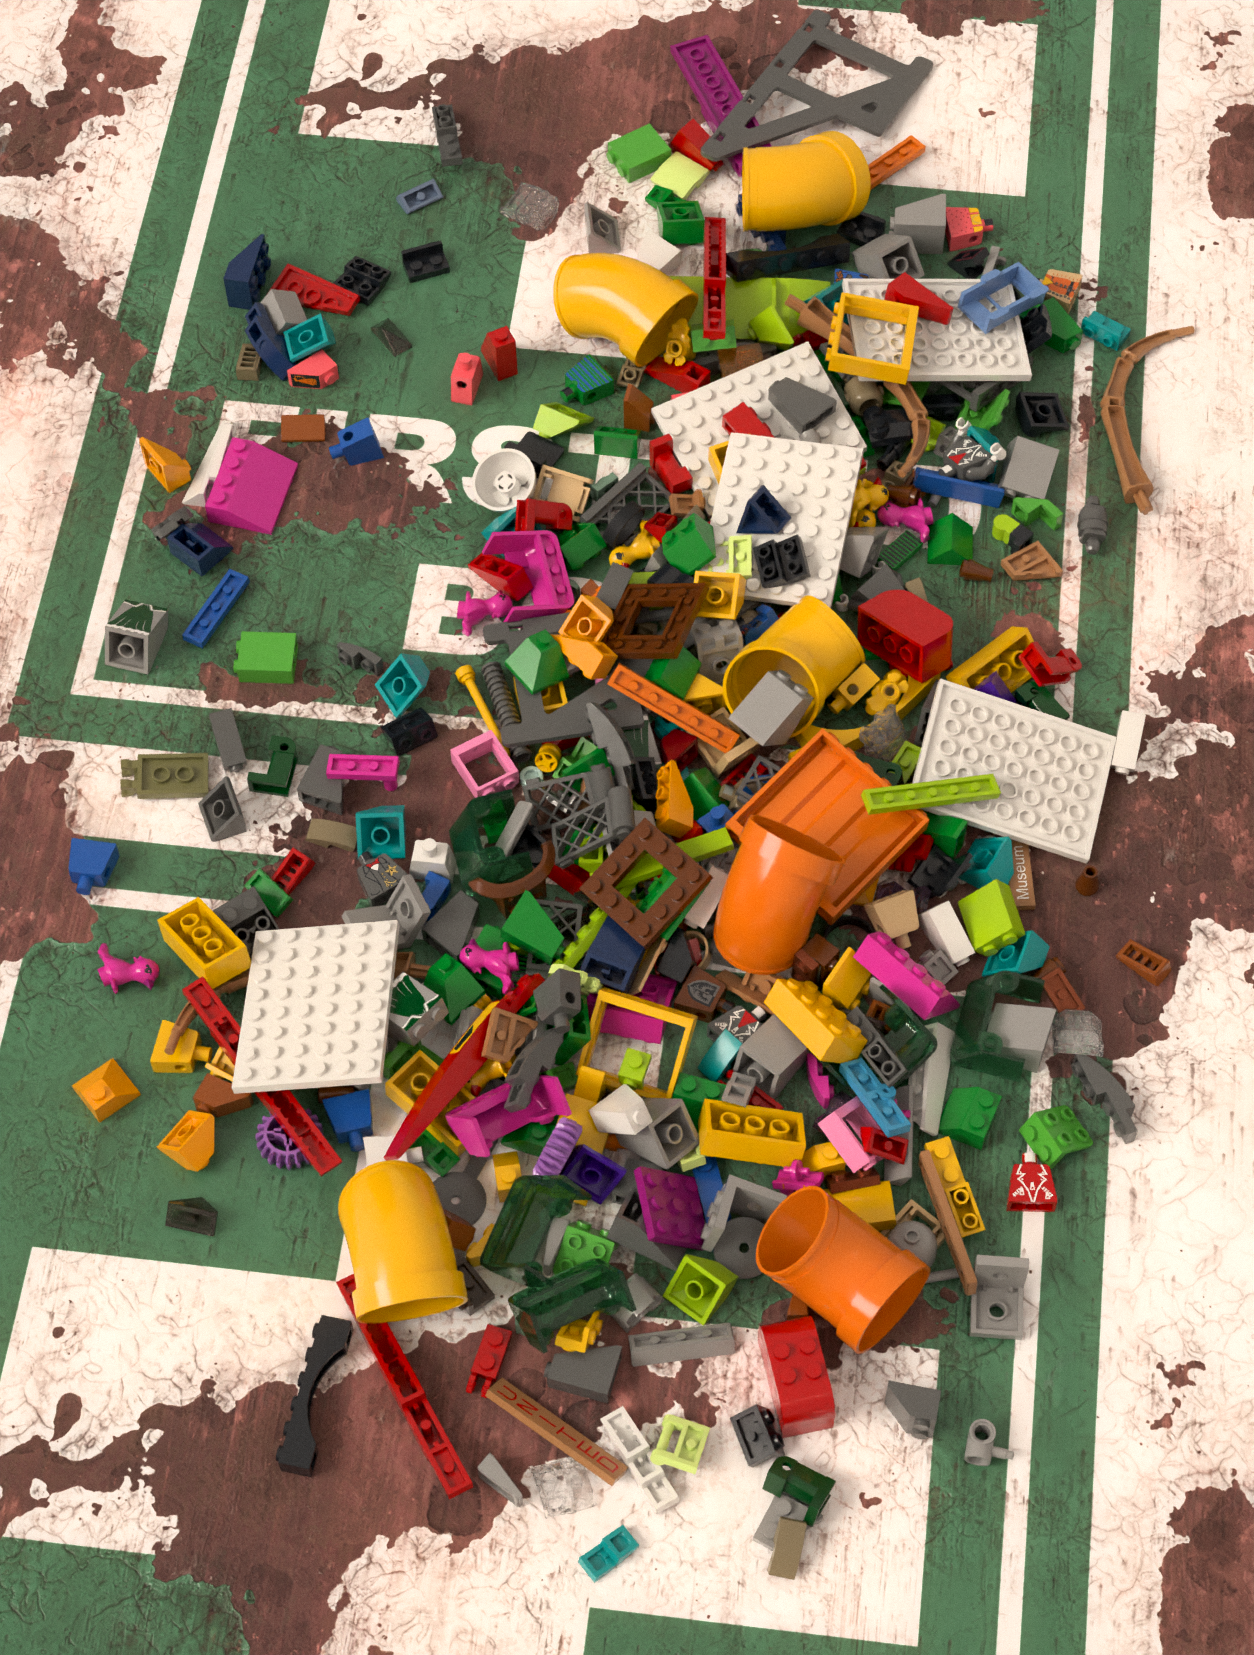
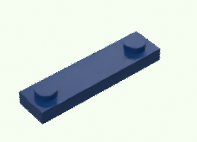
M229 569L182 634L183 640L203 649L250 583L249 577Z
M710 1156L705 1157V1165L692 1169L706 1224L709 1220V1217H707L711 1202H714L717 1191H721L723 1187L716 1157ZM730 1212L728 1215L727 1222L732 1220Z

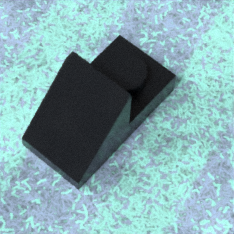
M986 247L960 251L947 264L966 279H976L983 273L984 268L982 264L990 253Z

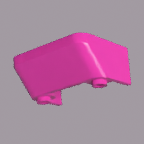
M539 530L493 532L482 550L483 555L504 554L505 560L520 565L525 569L533 586L530 592L534 606L512 607L503 622L509 623L522 621V619L562 614L571 609L574 604V596L559 541L553 532Z
M540 1075L537 1084L532 1090L531 1101L526 1109L513 1113L504 1109L512 1087L508 1083H504L448 1111L445 1117L449 1126L470 1155L488 1157L490 1156L489 1148L493 1146L492 1141L530 1122H539L540 1125L553 1121V1116L555 1115L569 1116L572 1114L558 1077Z

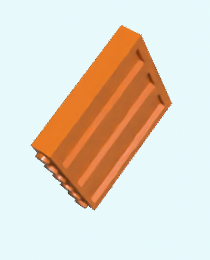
M822 728L725 824L730 838L741 846L742 843L739 840V836L749 816L759 815L794 828L841 855L846 862L835 884L828 885L817 910V914L828 924L832 925L927 829L929 819L927 814L920 808L868 815L861 797L863 790L892 786L891 783L883 777L880 778L874 773L873 768L868 763H863L856 757L852 749L849 747L845 748L839 743L838 738L833 733L826 732Z

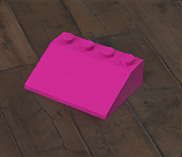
M232 437L205 504L208 522L272 535L298 468V463L254 441Z
M878 931L868 934L853 956L924 1020L960 1007L958 1001L946 990L945 985L941 981L931 977L924 966L915 963L909 957L907 951L898 948L891 942V938L883 932Z
M649 974L641 992L632 996L671 1008L678 982L667 977ZM589 994L587 996L589 1024L598 994ZM607 1003L599 1032L619 1035L623 1038L638 1039L647 1043L661 1044L667 1021Z

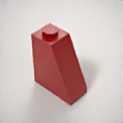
M694 118L678 131L668 145L672 153L677 151L710 172L712 170L717 172L724 165L723 159L715 162L701 156V147L710 138V135Z
M505 326L488 332L482 344L481 352L497 380L501 381L517 375L516 341L509 328Z

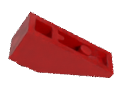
M906 272L888 284L884 298L886 301L918 306L917 317L944 325L950 323L954 309Z
M481 553L468 564L469 569L497 591L501 590L515 601L524 598L533 588L522 566L494 555H483Z

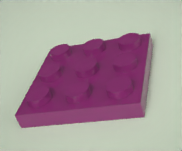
M642 1166L635 1169L634 1175L648 1241L704 1251L702 1249L704 1239L700 1238L705 1221L695 1177Z

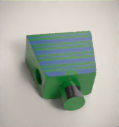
M589 354L565 374L566 388L560 391V395L565 402L576 398L581 405L586 406L614 394V379Z

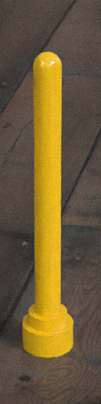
M461 666L455 672L458 681L467 686L488 729L493 731L510 757V750L503 746L501 733L474 682L476 674L472 666Z

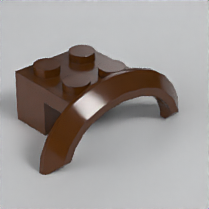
M551 840L541 844L543 856L540 864L535 869L531 864L495 884L478 877L470 881L468 885L479 895L491 898L504 918L507 919L525 890L529 891L535 899L544 900L547 898L546 878L554 867L556 858L555 847Z

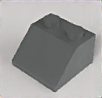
M889 1380L884 1404L900 1426L914 1438H932L937 1420L941 1390Z

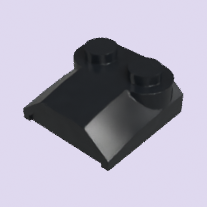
M1018 393L1015 412L1021 429L1027 436L1035 438L1039 437L1042 432L1062 431L1070 428L1060 404L1058 393Z
M871 406L863 412V424L866 427V433L872 449L913 439L911 421H909L904 409L884 411L881 407Z

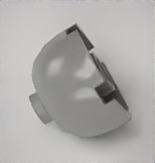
M904 1221L896 1225L889 1233L888 1239L902 1251L909 1249L929 1267L935 1262L937 1255L936 1237L925 1224L917 1221Z

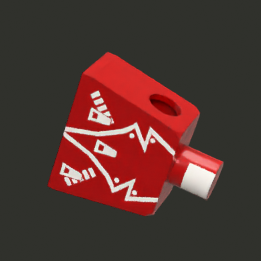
M1023 1153L1022 1164H1014L1012 1168L1006 1211L1055 1212L1057 1195L1049 1165L1037 1164L1036 1153Z

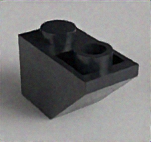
M677 927L676 931L667 941L668 947L665 953H661L656 961V966H658L656 971L683 985L693 966L697 964L687 933Z

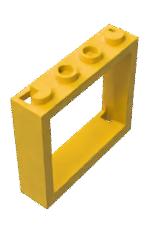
M842 292L840 302H835L833 313L837 314V316H833L830 328L834 329V332L830 331L828 345H832V348H827L825 361H829L828 370L906 385L919 307ZM844 313L906 325L900 365L838 353Z
M607 987L601 988L598 992L590 1021L591 1040L582 1049L575 1075H579L580 1068L583 1065L604 1072L607 1089L616 1090L622 1086L619 1083L618 1075L590 1066L607 1003L685 1027L668 1090H662L644 1084L643 1090L637 1088L633 1090L641 1098H672L680 1072L683 1071L698 1016Z

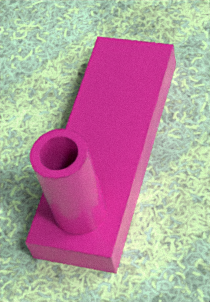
M329 754L326 776L327 779L383 781L387 791H394L398 787L397 776L400 760L399 756Z

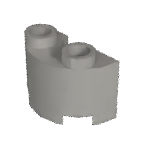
M635 1273L629 1277L626 1285L620 1291L614 1290L608 1296L607 1302L609 1305L606 1312L628 1333L640 1323L641 1319L648 1312L655 1310L665 1299L644 1277H640Z

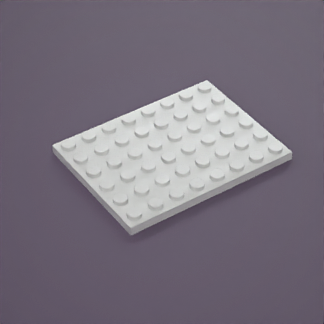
M843 278L842 289L844 293L884 300L887 286L894 279ZM915 279L954 309L948 325L917 317L907 381L1031 380L1032 373L1019 315L996 326L989 333L985 334L958 308L961 292L981 282L980 279ZM1012 283L989 295L1001 307H1006L1016 301ZM986 298L979 301L991 313L998 310ZM847 314L854 356L900 365L906 325ZM858 376L859 381H882Z
M805 342L651 408V413L663 435L670 434L673 439V454L681 467L686 466L693 477V491L695 492L696 489L702 490V495L706 502L704 512L708 519L712 518L719 487L708 461L709 447L729 441L730 435L722 427L723 415L744 402L748 407H752L755 410L758 419L762 423L765 422L769 426L775 438L800 441V434L768 400L769 388L777 380L781 381L788 377L833 397L837 401L836 412L812 428L819 432L822 444L863 448V452L867 451L863 438L809 342Z
M731 432L710 522L714 531L716 558L699 571L708 572L709 565L713 566L712 572L726 573V570H729V553L726 554L728 546L720 545L724 541H729V536L752 535V577L746 579L744 600L793 606L799 603L802 597L809 595L819 599L831 608L862 463L863 448ZM761 485H764L791 516V519L778 534L736 533L747 501ZM798 534L802 539L811 577L788 585L764 589L753 548L773 539L778 543ZM735 555V567H737L736 555ZM720 558H722L724 560V564L722 566H716L720 562Z
M940 678L912 784L993 774L1001 791L997 799L920 809L940 816L964 819L968 821L967 825L1003 837H1009L1012 840L1086 864L1090 859L1117 737Z
M398 920L256 931L232 1082L234 1094L382 1083L400 928Z

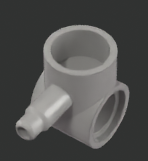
M978 1419L971 1424L964 1456L966 1462L977 1466H988L991 1463V1457L1012 1460L1014 1452L993 1446L996 1429L989 1420ZM983 1432L988 1436V1439L980 1440L975 1436V1433Z

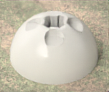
M509 448L499 449L486 455L477 465L472 478V489L476 499L487 509L499 513H506L516 507L517 500L531 499L536 487V472L530 459L522 452Z

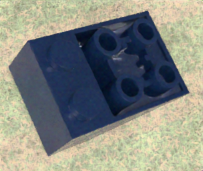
M264 234L259 235L228 264L223 279L229 307L250 310L255 302L260 300L261 286L265 285L266 271L270 270L271 258L268 257L269 244L266 243Z
M607 916L590 946L580 970L588 973V977L599 979L600 984L603 985L602 988L607 987L628 994L646 949L611 917Z

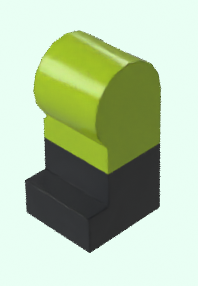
M998 515L993 522V537L1011 547V554L1032 544L1034 533L1010 516Z

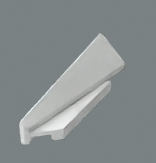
M938 1022L918 1027L919 1044L911 1046L908 1085H913L914 1087L913 1121L920 1126L922 1131L932 1136L938 1135L955 1039V1032Z

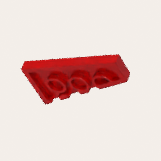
M289 263L271 287V289L296 292L302 307L346 316L351 315L360 301L359 295Z

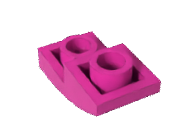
M809 1053L806 1058V1069L811 1089L823 1109H829V1100L834 1099V1087L829 1085L828 1075L822 1076V1062H817V1057L813 1053Z

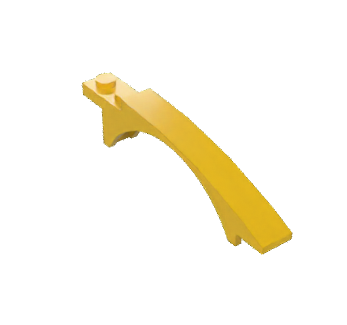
M941 673L924 683H920L908 675L907 684L909 687L907 693H904L892 711L872 724L848 730L823 729L826 732L833 733L845 748L849 747L856 751L901 721L930 693L936 679L940 680ZM810 725L804 732L795 736L801 748L789 753L788 761L822 728Z

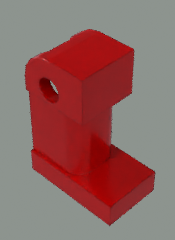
M666 434L649 441L650 466L659 476L665 489L671 494H680L692 489L693 477L686 466L681 467L673 455V439L671 435Z
M529 498L517 500L515 531H534L535 524L546 525V530H572V510L565 503Z
M1031 642L1018 656L1039 687L1066 684L1071 679L1070 675L1082 668V663L1072 648L1061 649L1054 657H1048L1038 642Z

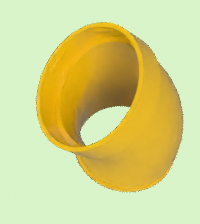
M825 131L803 139L799 144L756 148L743 147V232H748L749 230H792L821 224L831 226L858 216L868 202L871 188L869 167L860 148L851 138L837 131Z
M586 253L568 256L558 267L553 286L555 310L561 325L569 335L577 339L604 338L619 345V351L637 367L649 364L666 350L667 335L669 332H672V323H676L680 318H684L689 322L699 299L698 294L680 279L673 280L657 268L635 258L611 253Z
M806 595L800 599L799 603L793 605L757 640L742 648L730 662L723 678L725 703L732 714L768 671L783 670L791 676L790 679L793 682L806 687L808 694L814 698L790 738L795 737L812 724L822 710L825 699L852 675L855 669L865 663L863 649L850 628L830 607L819 599Z
M399 1160L378 1162L356 1173L343 1188L338 1203V1215L347 1241L356 1283V1290L352 1292L356 1320L360 1323H388L410 1320L448 1311L465 1304L468 1301L464 1274L457 1270L446 1217L430 1176L420 1167Z

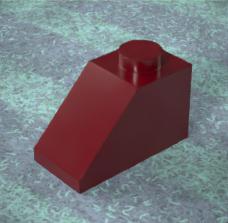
M675 728L667 736H664L660 744L664 765L670 760H674L681 773L698 756V737Z

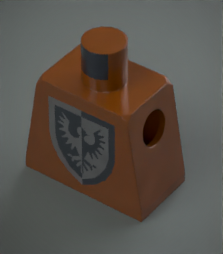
M694 965L674 1001V1009L698 1016L697 1020L710 1023L718 1012L725 1014L733 1009L736 1004L725 999L727 986L723 982Z

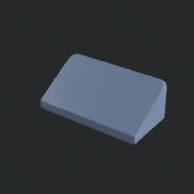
M432 179L399 194L396 200L405 213L409 214L442 199L443 195L435 179Z

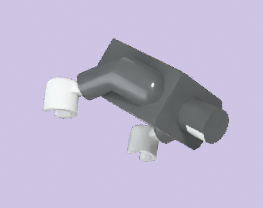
M960 417L956 421V427L959 430L957 434L954 433L944 452V467L940 468L938 472L941 476L953 477L969 482L987 478L988 475L995 473L996 461L1003 460L1006 457V451L999 443H994L990 448L992 453L990 454L968 435L963 437L964 434H967L968 427L972 425L969 421L965 424V420Z
M884 561L878 562V568L874 565L872 566L873 576L851 596L852 599L849 600L846 594L840 595L842 603L835 602L837 610L845 612L849 609L858 612L859 605L885 591L904 590L902 575L889 568Z

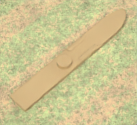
M659 936L650 946L628 993L629 995L641 992L658 955L665 950L667 942Z

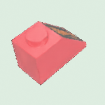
M322 349L287 370L291 387L323 389L339 379L337 364Z

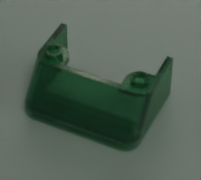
M512 789L472 799L449 829V836L463 891L467 895H479L468 885L470 881L478 877L490 883L504 884L519 880L533 871L529 851L505 857L502 848L497 846L483 848L478 828L484 827L487 824L493 825L496 822L508 821L515 809Z
M1000 971L971 981L967 986L950 1050L951 1062L958 1067L1020 1082L1025 1059L1001 1053L1003 1047L1002 1039L995 1033L987 1032L986 1028L995 993L1040 1003L1045 980L1011 971Z
M882 984L879 988L893 1002L884 1015L885 1023L891 1029L884 1037L908 1069V1072L892 1085L897 1090L936 1051L937 1039L907 1006ZM812 1053L855 1098L857 1096L839 1072L841 1063L833 1062L830 1065L828 1062L820 1061ZM863 1057V1060L875 1074L880 1083L885 1084V1082L881 1079V1077L870 1065V1063L866 1060V1058Z
M564 1175L520 1176L513 1183L481 1254V1266L527 1287L553 1288L554 1282L543 1275V1267L535 1261L553 1218L566 1216L571 1211L574 1200H591L592 1195Z
M599 1258L582 1262L508 1298L510 1309L529 1344L543 1354L548 1352L546 1346L551 1343V1339L554 1337V1330L595 1311L612 1315L619 1312L620 1307H624L631 1312L637 1310L624 1272Z

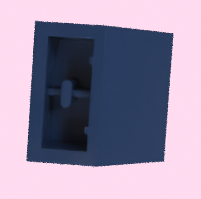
M183 523L167 537L170 553L201 577L233 550L232 545L202 523Z

